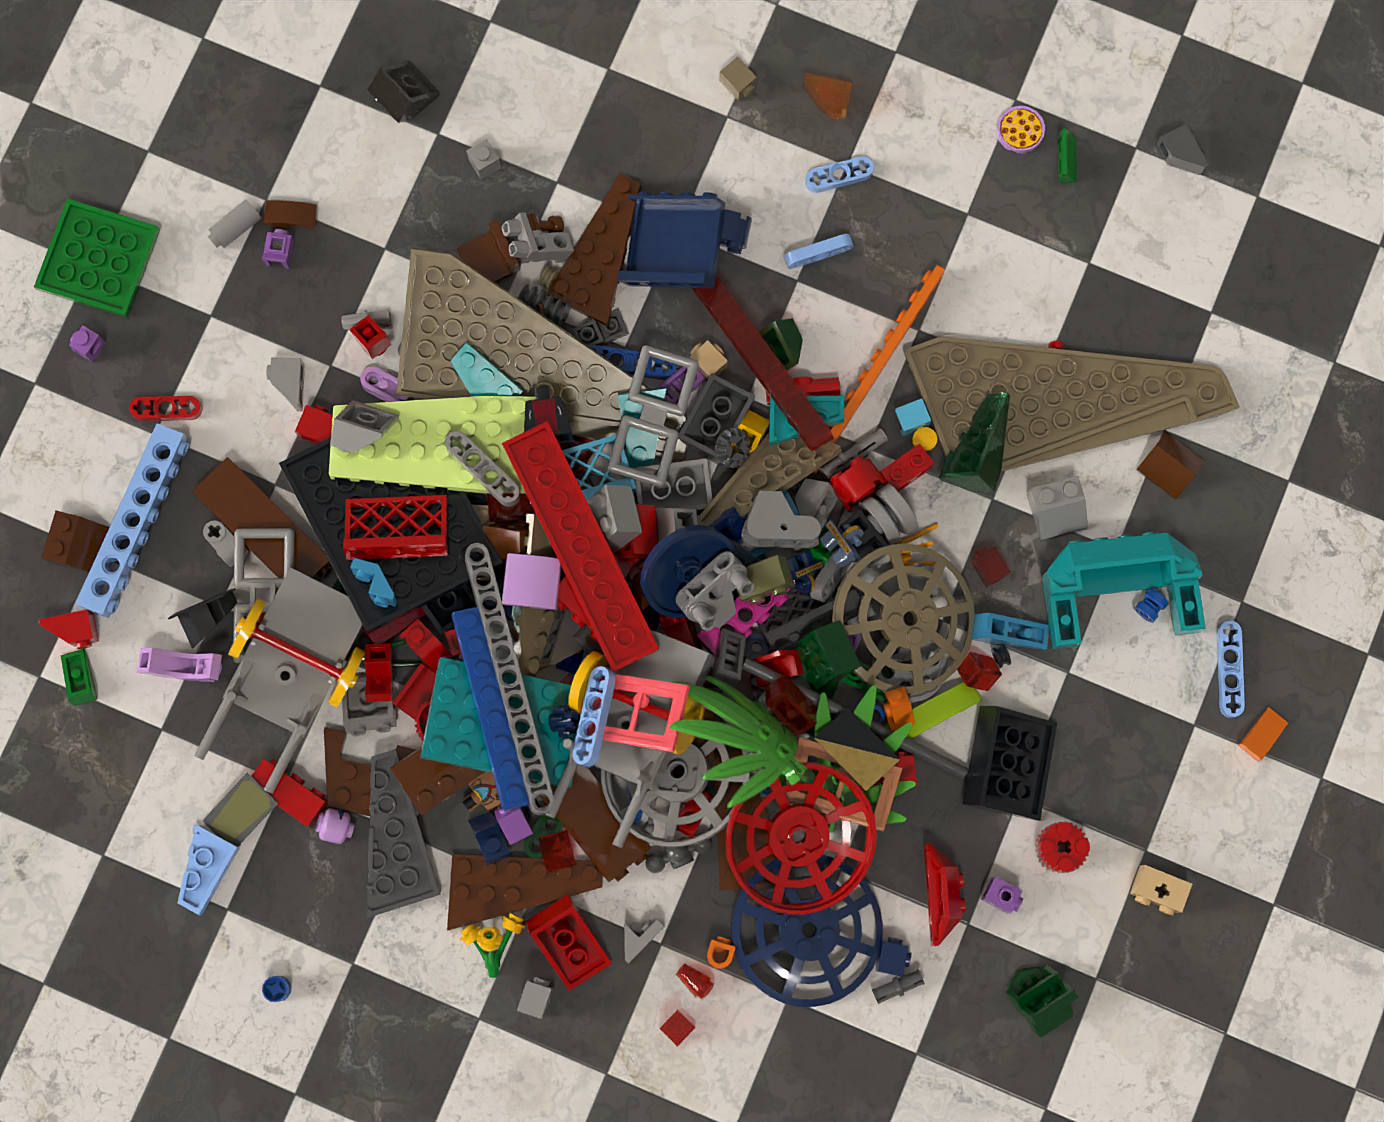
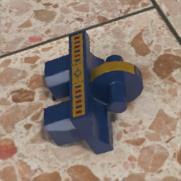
M808 550L787 559L792 578L795 580L794 587L802 594H809L815 588V578L810 573L824 568L822 560L814 562L811 551Z

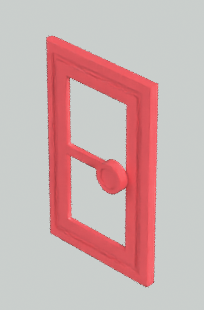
M615 674L614 689L636 692L637 694L633 698L635 706L629 730L606 726L603 740L674 752L679 731L672 730L669 726L675 721L683 719L690 686ZM606 676L600 677L599 682L605 681ZM647 694L673 698L664 736L635 731L640 708H645L649 703V696ZM601 698L594 700V711L600 708ZM591 723L588 726V736H591L595 732V723Z

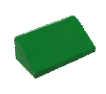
M1062 129L1058 136L1060 183L1077 182L1076 137L1067 129Z

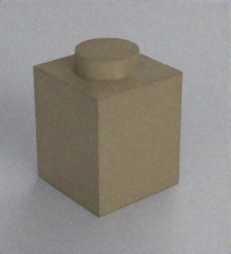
M737 57L720 71L719 81L739 101L743 97H749L756 90L757 77Z

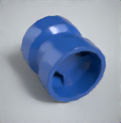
M1149 588L1144 594L1145 598L1143 601H1139L1135 605L1134 610L1143 619L1154 623L1158 618L1159 611L1164 610L1169 602L1158 591Z
M283 976L269 977L262 985L263 996L270 1002L286 1000L292 990L290 981Z

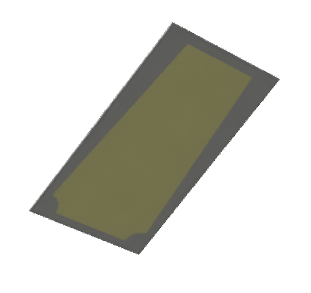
M246 773L208 814L203 822L217 836L239 847L278 803Z

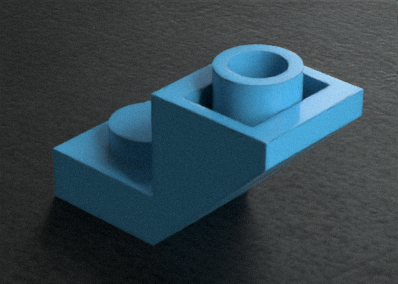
M353 558L351 570L356 575L355 577L364 582L373 580L368 592L373 603L381 607H388V605L396 607V597L379 565Z

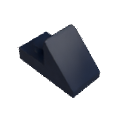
M492 811L468 820L487 866L510 857V852L500 831L499 823Z

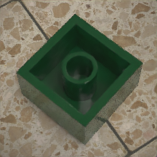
M840 620L813 630L796 643L798 656L804 662L808 671V678L814 684L816 690L844 679L861 667Z

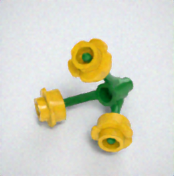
M510 913L508 917H502L504 921L501 926L507 929L503 940L500 930L496 927H484L480 930L481 925L475 927L472 923L460 932L462 934L460 941L463 940L466 946L474 943L480 952L490 978L499 976L500 959L512 932L520 934L522 928H525V925L522 924L524 919Z

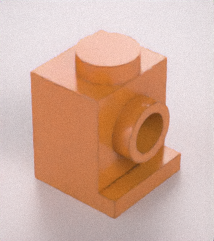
M905 687L885 692L887 702L883 703L891 731L899 729L906 723L915 724L911 703Z

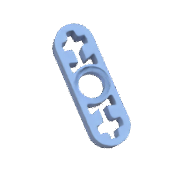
M861 156L814 168L807 173L805 184L809 191L819 193L866 181L872 176L874 165L871 159ZM859 164H863L864 167H868L866 173H862L861 170H857L859 168ZM837 169H842L846 173V178L836 180L833 177V172ZM826 172L829 173L828 178L830 183H827V178L823 179L826 177ZM813 176H817L818 179H823L820 181V185H816L815 182H811L813 180Z
M842 234L790 251L784 255V259L788 269H793L844 253L852 249L854 245L850 234Z

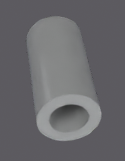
M244 200L208 229L211 233L208 238L217 248L220 245L226 248L262 218L247 200Z

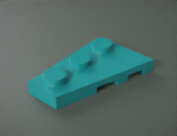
M468 341L451 359L452 365L472 397L519 396L523 392V389Z
M667 387L640 390L639 394L664 401ZM629 392L618 394L621 419L625 415L639 419L643 405L631 402L628 399ZM629 427L625 441L629 467L654 464L659 435Z
M770 396V446L844 423V396Z

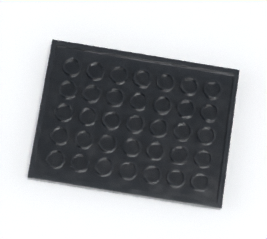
M412 397L406 401H412L414 398ZM331 437L279 463L367 634L470 583L465 564V553L471 544L480 543L487 548L493 570L503 566L499 554L483 532V525L464 491L448 490L445 487H435V489L424 488L423 485L412 484L410 486H400L399 483L391 482L378 484L375 481L369 480L357 482L337 477L331 479L329 476ZM447 495L448 556L360 559L379 565L397 600L396 607L391 605L381 607L374 604L368 593L373 580L364 582L357 579L351 570L353 560H346L343 539H345L346 499ZM441 503L430 504L426 510L434 516L441 510ZM413 504L405 505L401 509L408 517L417 510ZM380 506L376 512L384 518L392 509L389 506ZM352 507L351 514L358 519L367 510L363 507ZM421 513L413 521L422 527L430 519ZM396 514L388 522L397 528L404 519ZM370 515L363 524L371 529L379 520ZM434 523L426 532L430 535H441V528ZM408 524L401 533L404 536H412L417 530ZM383 525L375 534L379 537H387L392 531ZM358 526L351 533V539L361 538L366 532ZM472 552L470 554L471 560L475 562H480L484 559L480 552Z

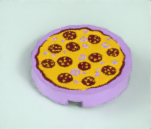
M1027 106L1009 108L998 121L997 136L999 142L1009 151L1012 150L1020 154L1031 152L1040 145L1045 134L1043 118L1036 110Z

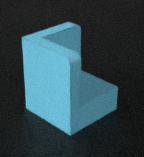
M923 399L903 405L895 410L902 427L900 431L902 436L913 433L921 427H928L931 423V418Z

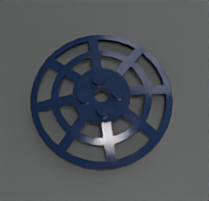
M822 855L816 861L824 863V870L834 858ZM776 859L764 867L770 872L774 871L775 875L778 876L782 862ZM844 862L838 867L850 876L855 871ZM757 871L748 880V883L754 889L756 884L764 877ZM831 874L825 881L829 889L836 891L840 886L830 881ZM802 876V877H796V878H792V879H804V878H809V877H811V876ZM864 879L861 880L859 885L866 895L855 901L848 895L843 899L846 906L836 911L829 907L808 914L782 913L780 915L768 911L769 908L761 905L759 908L747 904L746 901L749 895L742 889L733 911L731 937L733 946L736 947V958L747 978L769 997L798 1007L828 1005L855 991L874 968L883 940L881 910L875 894ZM785 887L784 890L791 904H803L822 898L818 889L814 899L800 900L795 888ZM774 890L768 894L767 898H772ZM869 904L873 908L876 922L874 947L861 943L862 924L858 911ZM742 913L757 918L756 940L759 950L746 956L743 952L740 938ZM849 915L853 917V939L840 935L839 921ZM765 921L778 925L779 940L767 946L764 938ZM810 922L814 924L816 931L812 937L808 938L803 935L802 928L806 923ZM836 945L850 949L845 959L836 968H833L828 955ZM785 949L791 956L795 957L790 972L779 966L771 955ZM857 952L870 956L869 962L860 976L843 989L837 976L851 964ZM764 959L774 972L787 979L782 994L763 983L753 972L750 965ZM818 960L824 971V974L818 976H800L805 961ZM828 981L833 991V995L813 1000L792 998L797 983L818 984Z

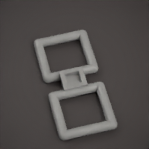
M648 345L642 347L628 394V399L631 402L643 405L639 419L628 415L622 417L608 463V470L610 472L659 487L665 485L679 437L677 430L664 427L667 412L678 416L685 414L699 367L697 360ZM650 357L688 368L677 405L639 394ZM629 427L668 438L657 475L619 464Z
M245 528L235 530L234 586L236 588H250V603H237L234 606L233 644L239 634L235 629L241 617L244 618V613H250L257 598L267 602L261 612L266 613L277 593V588L280 587L284 578H244L245 538H284L285 578L289 568L294 569L293 529ZM243 649L237 659L233 657L235 663L241 662L245 654Z

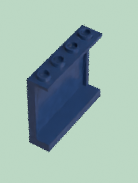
M648 192L629 195L628 199L635 202L628 260L626 271H618L617 281L634 287L714 289L726 202L719 199L717 194L704 192L703 196H696L689 192H682L681 195H674L669 192H660V195H653Z

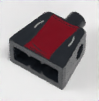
M547 386L535 388V400L525 402L524 432L548 421L558 443L572 442V429L561 397H550L549 387Z

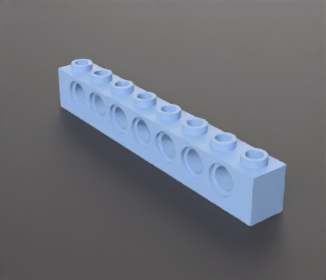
M156 424L77 598L76 605L106 618H109L110 614L115 613L119 604V600H117L119 594L128 585V574L131 568H135L138 563V552L141 545L144 546L149 538V527L158 518V507L161 501H164L168 496V485L171 478L174 479L179 471L178 463L180 458L185 456L189 449V439L185 434L161 424ZM170 449L169 457L160 459L161 452ZM159 471L160 478L155 482H151V475ZM144 494H150L149 502L140 504L141 497ZM135 516H140L139 524L131 527V519ZM124 539H130L129 546L126 549L121 550V541ZM115 561H119V569L115 572H110V565ZM109 584V591L105 595H100L101 586Z

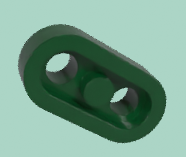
M541 815L532 828L533 834L527 836L524 842V850L529 857L541 859L551 849L563 829V825L556 816L552 818L547 815ZM549 820L555 822V827L551 830L546 828V823ZM540 842L542 844L541 850L534 851L532 848L533 844Z

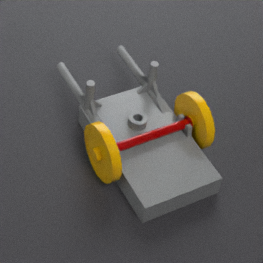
M291 567L259 628H257L256 622L267 602L257 598L247 619L241 617L235 629L239 634L228 655L237 659L248 637L252 641L222 697L224 699L194 755L204 760L233 703L293 732L264 788L265 791L272 794L301 738L305 737L334 680L337 681L327 704L337 708L348 687L353 688L359 676L356 672L365 654V651L356 647L345 667L341 668L362 626V622L347 595ZM288 671L290 678L283 680L280 677L281 672Z
M650 629L659 650L614 672L617 675L670 683L679 681L703 687L704 678L708 675L715 658L705 651ZM593 651L581 663L570 689L569 707L571 710L582 713L589 676L593 669L602 666L612 670L604 654ZM614 689L606 723L607 727L625 729L626 725L631 723L635 706L633 698L637 694L636 692ZM647 694L649 696V703L645 708H640L635 731L664 736L673 698ZM688 696L682 720H702L705 706ZM679 732L674 752L602 741L598 761L593 766L637 784V789L613 841V845L620 848L623 847L647 789L657 792L673 753L677 755L683 754L693 742L695 736ZM566 739L563 742L564 747L570 750V758L553 795V807L545 814L552 818H555L578 766L573 759L575 742L570 739ZM586 740V741H585V743H589V744L592 743V742L589 741V740ZM589 752L583 753V757L589 755Z

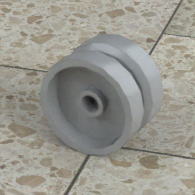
M886 483L876 490L877 499L868 496L858 503L859 509L888 545L896 544L900 541V532L909 535L918 528V522L912 510L898 491L890 484Z

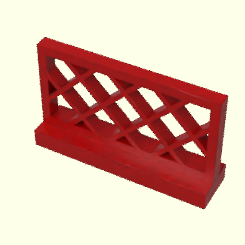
M447 495L346 499L345 539H343L346 560H353V558L384 559L448 556ZM441 503V510L434 516L426 510L430 504ZM413 504L417 510L408 517L401 509L405 505ZM380 506H389L392 509L384 518L376 512ZM352 507H363L367 510L358 519L351 514ZM421 513L430 519L422 527L413 521ZM396 514L404 519L397 528L388 522ZM370 515H373L379 522L369 529L363 522ZM435 523L441 528V535H430L426 530ZM408 524L417 530L412 536H404L401 533ZM383 525L392 531L387 537H379L375 533ZM358 526L366 532L361 538L351 539V533Z

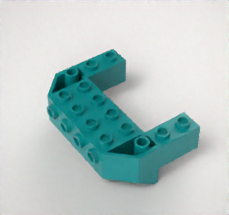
M1157 532L1143 533L1142 536L1130 534L1118 536L1116 539L1102 537L1089 542H1084V540L1069 542L1042 576L1052 650L1073 648L1082 643L1075 598L1147 590L1149 588L1167 587L1175 636L1202 632L1206 629L1198 579L1203 575L1196 554L1168 533L1157 534Z

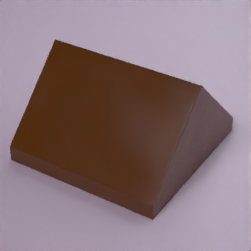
M1165 432L1136 470L1172 498L1176 499L1196 476L1205 461L1169 433Z

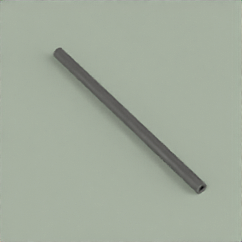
M745 657L743 660L742 669L818 707L820 693L748 657ZM827 697L831 714L838 717L848 708ZM874 720L871 721L870 730L883 740L894 732ZM907 737L899 746V748L961 779L967 774V767Z

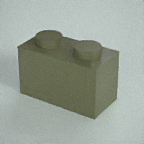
M775 555L747 566V577L754 584V590L747 596L741 595L739 590L738 594L740 601L749 602L751 605L764 602V597L772 594L773 596L786 594L788 588L795 586L787 558Z

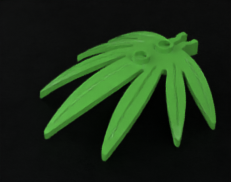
M709 675L704 679L722 689L737 703L714 691L697 685L679 681L673 682L690 686L689 697L706 706L737 728L713 721L681 720L669 726L670 729L745 749L753 753L722 762L702 776V780L734 777L763 769L751 777L737 791L728 803L729 808L757 795L772 784L781 774L785 775L792 785L802 778L801 774L807 768L793 756L798 746L795 735L783 723L780 724L772 712L757 700L752 702L737 689Z
M875 685L870 687L853 712L869 729L875 706L877 689ZM821 693L818 702L814 738L831 723L825 693ZM906 723L882 742L895 753L910 731L912 723ZM816 757V761L819 764L828 765L836 770L841 766L838 763H833V766H831V761ZM807 769L803 773L802 780L804 783L812 784L815 775L812 769ZM781 774L778 778L781 785L784 786L787 779L785 775ZM829 774L822 788L836 795L840 780ZM853 777L850 778V779H852L859 787H861V785H860ZM898 781L894 797L911 789L916 783L914 781ZM844 784L839 801L845 806L857 802L858 800L854 793ZM883 784L863 791L869 803L878 802ZM798 790V792H802V793H805V794H808V792H809V791ZM818 795V798L827 800L825 797ZM890 810L886 824L905 822L906 817ZM834 822L828 826L831 833L834 830Z

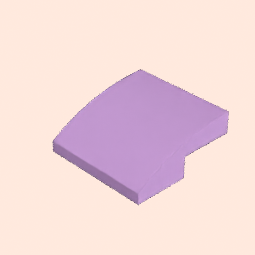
M507 553L502 604L506 606L530 607L532 609L557 610L561 564L558 558Z

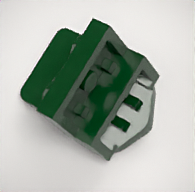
M1047 964L1042 968L1018 969L1009 984L1008 990L1005 991L1016 1010L1025 1017L1035 1034L1039 1037L1047 1035L1071 1019L1074 1013L1070 1004L1078 999L1075 990L1064 983L1059 973Z

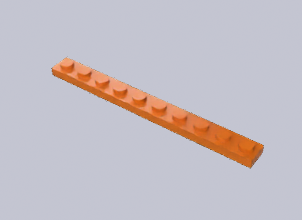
M936 265L933 271L928 270L921 281L924 283V286L920 291L917 289L914 291L909 299V302L912 303L908 310L903 309L896 320L899 323L895 331L893 329L889 330L883 340L886 342V345L882 350L877 349L871 359V362H873L870 370L864 369L858 379L861 384L857 390L852 388L845 401L848 404L844 409V423L834 425L831 430L826 429L821 436L822 438L836 444L943 277L945 269ZM819 468L812 472V474L816 475Z

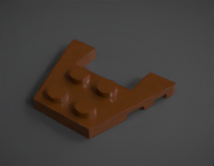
M324 727L327 805L370 817L371 766L342 759L341 756L347 733ZM397 745L396 747L400 761L416 751V749Z

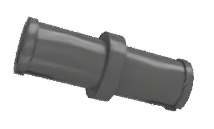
M919 969L903 977L897 978L896 976L892 978L893 981L875 989L873 988L872 991L877 1003L881 1004V1002L897 995L902 997L905 995L904 992L925 983Z

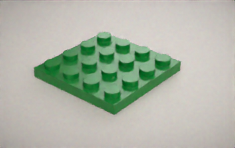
M67 198L34 288L38 291L127 318L160 228Z

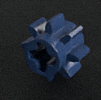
M569 705L553 708L554 713H551L548 719L551 731L558 732L559 737H568L571 734H575V729H578L580 722L578 712L576 710L570 711Z

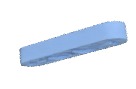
M1230 620L1222 623L1217 629L1219 707L1225 717L1235 718L1242 714L1245 707L1241 627L1237 622ZM1228 626H1230L1232 631H1235V634L1231 636V644L1236 643V646H1223V643L1229 642L1228 634L1223 632ZM1232 650L1237 656L1235 663L1230 664L1224 660L1225 651ZM1227 675H1233L1237 678L1238 683L1235 688L1232 689L1226 686L1225 677ZM1225 692H1238V695L1233 696V704L1238 705V709H1235L1233 713H1231L1230 708H1226V704L1231 702V695L1225 696Z
M602 666L593 669L589 676L573 749L574 761L585 767H591L598 761L616 681L614 672ZM606 676L605 681L599 682L600 677ZM601 698L600 708L594 711V700ZM591 723H595V732L591 736H588V726ZM586 740H589V741H591L592 743H591V744L585 743V741H586ZM589 752L588 756L583 757V753Z

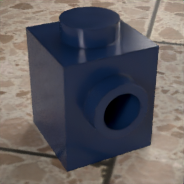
M888 937L887 942L882 941L876 972L903 977L904 968H909L912 952H908V946L902 945L903 940Z

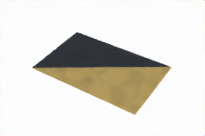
M849 708L844 710L814 738L866 791L900 760Z

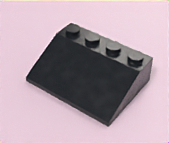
M980 706L962 805L1040 821L1057 722L999 706Z

